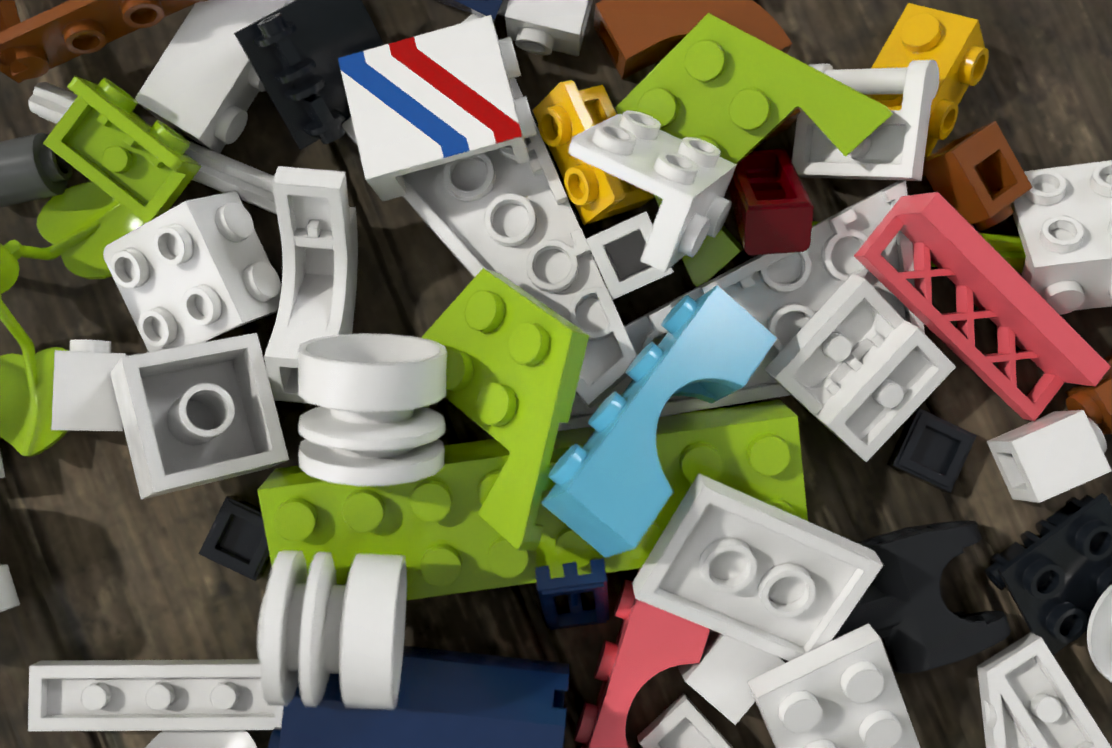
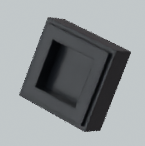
M917 408L907 419L887 465L943 492L951 493L977 435Z
M234 495L226 496L199 554L254 581L261 579L270 561L261 508Z

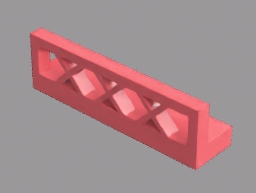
M938 192L901 196L854 255L865 268L1024 420L1036 421L1064 383L1096 387L1111 367ZM899 231L913 243L914 271L898 272L881 255ZM931 262L934 263L938 267V269H931ZM947 276L955 284L956 312L941 314L932 305L931 277ZM906 279H914L915 287ZM974 304H975L980 310H974ZM989 318L997 326L998 353L982 354L975 347L974 319ZM950 321H957V328ZM1015 344H1016L1021 350L1016 351ZM1031 359L1044 372L1027 396L1017 388L1016 360ZM994 362H998V368L993 364Z

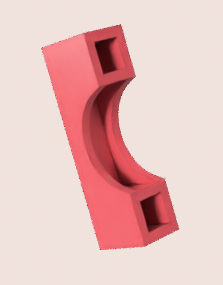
M625 579L622 584L614 610V616L623 619L616 642L612 643L605 640L597 661L594 678L603 681L596 705L585 702L576 727L574 741L582 743V748H631L626 738V720L631 703L638 691L648 680L663 670L678 665L700 663L710 632L709 628L635 599L632 586L633 581Z

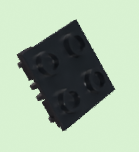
M294 0L234 33L300 150L319 139L323 144H329L345 134L342 124L351 117L338 58L384 45L362 0Z
M1103 493L1096 498L1085 495L1080 500L1071 497L1066 501L1064 507L1046 520L1042 519L1036 523V529L1042 538H1039L1030 531H1025L1020 537L1026 548L1017 542L1013 543L1000 554L995 553L991 556L992 565L985 569L987 577L998 589L1004 590L1007 587L1031 633L1043 639L1052 655H1055L1069 643L1077 640L1087 631L1089 618L1096 602L1112 584V506L1107 495Z

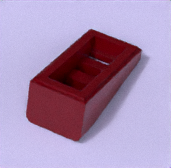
M786 150L752 151L736 166L729 183L737 227L745 252L748 255H764L806 251L811 243L814 206Z

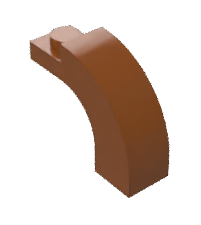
M602 0L595 4L594 29L622 80L662 60L708 13L786 54L792 45L787 34L776 20L753 0ZM797 108L766 138V141L788 130L800 114V109Z

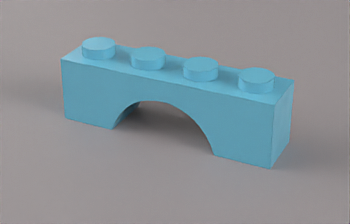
M718 285L695 301L689 295H686L672 308L661 323V326L668 331L658 346L654 342L648 344L627 368L625 373L633 380L622 395H619L616 391L609 395L589 419L588 424L595 431L582 448L578 444L570 447L549 473L548 477L556 484L541 504L605 558L635 549L673 493L661 469L656 449L657 423L668 399L673 396H688L712 404L745 387L777 339Z

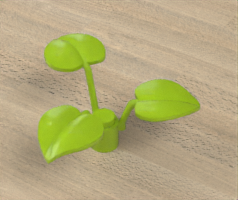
M92 181L65 189L63 194L53 196L43 206L37 217V228L42 237L52 246L46 248L26 246L17 240H11L4 246L0 244V320L18 342L23 355L9 353L0 356V437L25 457L36 456L44 452L68 432V430H51L55 350H68L61 347H51L36 353L34 343L4 304L1 294L15 284L19 275L18 259L21 257L53 260L61 255L65 267L78 277L105 279L112 276L104 260V248L145 223Z

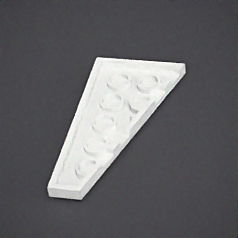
M471 14L462 23L481 17ZM511 78L510 83L514 99L523 97L516 79ZM350 117L342 124V127L358 146L352 118ZM534 119L533 122L537 135L525 138L531 161L518 164L512 146L509 145L403 175L407 195L402 197L474 278L483 268L501 273L589 335L576 389L578 396L589 408H592L628 376L625 372L637 355L598 270Z

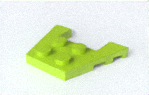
M710 13L615 107L618 114H623L624 111H637L647 114L660 122V130L679 139L693 137L707 141L720 150L719 157L737 165L799 107L845 157L893 115L887 106ZM654 195L660 208L663 198ZM723 225L716 237L712 238L708 235L705 237L701 247L693 257L684 255L682 260L692 282L698 287L708 282L744 248Z
M483 268L421 338L433 340L444 345L446 348L445 398L510 452L478 515L517 551H535L540 543L544 527L536 523L543 491H550L554 485V481L548 476L555 465L551 461L559 423L569 422L589 335L501 273Z

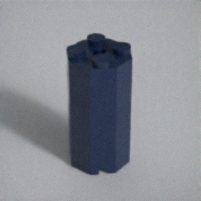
M404 646L400 688L394 710L346 708L342 698L339 673H330L323 698L318 706L305 707L301 700L300 683L298 680L292 701L283 707L281 727L273 729L268 748H563L566 721L564 699L565 691H568L569 664Z

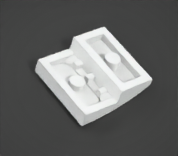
M852 273L764 370L835 436L867 462L956 366L919 327L904 320L866 279Z

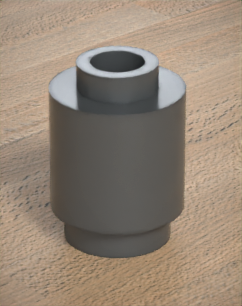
M36 133L0 142V207L53 197L65 192L67 180L72 177V166L43 144L48 137L47 134Z

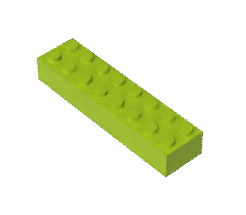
M772 400L659 417L656 429L657 455L661 469L673 493L635 549L607 558L541 504L550 491H543L536 523L544 527L540 543L535 551H517L478 515L510 455L509 450L496 439L444 445V467L435 475L415 482L388 486H355L331 483L309 476L299 468V465L277 468L257 490L271 565L273 566L280 551H302L306 560L308 577L315 553L331 552L336 570L337 585H347L348 575L356 554L405 555L407 564V600L537 583L535 567L549 566L551 579L564 577L563 564L571 562L577 563L578 575L590 574V560L604 558L606 573L642 568L698 473L808 521L798 416L781 400ZM583 427L558 431L551 461L556 464L574 444H578L582 448L595 429L593 427Z

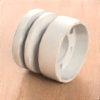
M363 333L326 336L311 339L300 344L298 349L299 396L308 403L321 407L313 408L300 415L299 434L305 440L301 441L299 447V468L309 476L327 482L355 486H388L415 482L435 475L444 467L443 441L438 438L445 434L444 416L424 406L435 404L446 397L447 351L445 346L433 340L414 336Z
M284 550L278 553L272 566L267 591L263 597L258 624L260 680L263 699L268 705L287 706L293 699L299 680L301 700L305 707H317L323 698L330 673H339L341 693L346 708L395 709L400 688L405 639L407 564L405 555L356 554L348 575L347 585H337L336 570L331 552L315 553L308 577L306 560L302 551Z

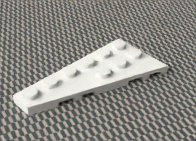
M906 180L897 181L812 226L811 243L806 251L757 255L624 325L634 351L638 355L651 342H654L657 346L668 332L661 326V323L682 298L689 295L695 301L718 285L777 337L745 387L712 404L694 397H670L659 417L790 395L764 369L852 273L866 279L904 320L919 327L925 334L924 323L854 257L901 196H908ZM899 231L881 255L898 272L914 271L913 243ZM906 279L915 287L914 279ZM627 376L592 408H589L578 394L575 393L569 422H560L558 431L591 427L588 421L602 402L615 391L622 395L633 379Z

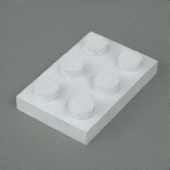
M698 473L634 579L632 586L635 599L791 661L832 641L883 567V564L874 550Z
M869 623L747 681L776 748H920L882 640Z

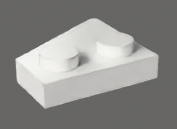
M1030 632L977 666L986 748H1112L1040 636Z

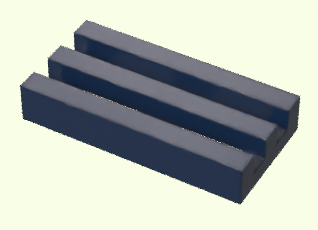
M604 558L590 560L591 573L578 575L576 562L564 563V577L551 579L549 566L535 567L537 589L547 628L556 630L607 623V620H610ZM593 591L595 609L583 611L581 593ZM555 596H568L569 613L558 614Z

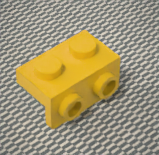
M912 3L907 4L871 68L908 67L912 60H935L937 62L939 86L931 104L925 157L931 154L939 139L944 140L951 133L958 116V104L969 85L975 86L981 80L987 67L989 51L985 48L978 19ZM903 94L866 95L887 106L890 110H901Z
M573 80L560 82L532 110L538 122L540 135L549 146L562 175L566 193L575 204L584 225L639 208L654 198L652 193L575 158L568 152L573 136L617 115L604 85L578 90Z

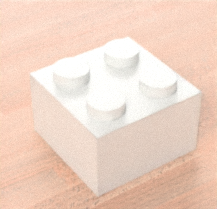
M257 333L121 357L110 372L141 500L269 469L289 460Z

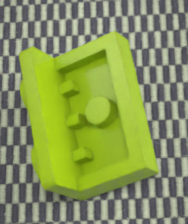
M74 76L67 87L78 97L43 144L144 223L167 212L202 167L185 153L191 144L163 122L156 120L153 126L140 118L133 112L138 102L110 80L103 78L99 84Z

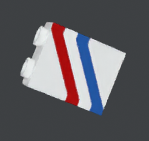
M491 15L338 58L365 180L382 202L407 195L403 175L509 145L512 146L518 164L531 161L525 138L537 135L527 96L514 99L510 79L521 76L511 36L499 40Z

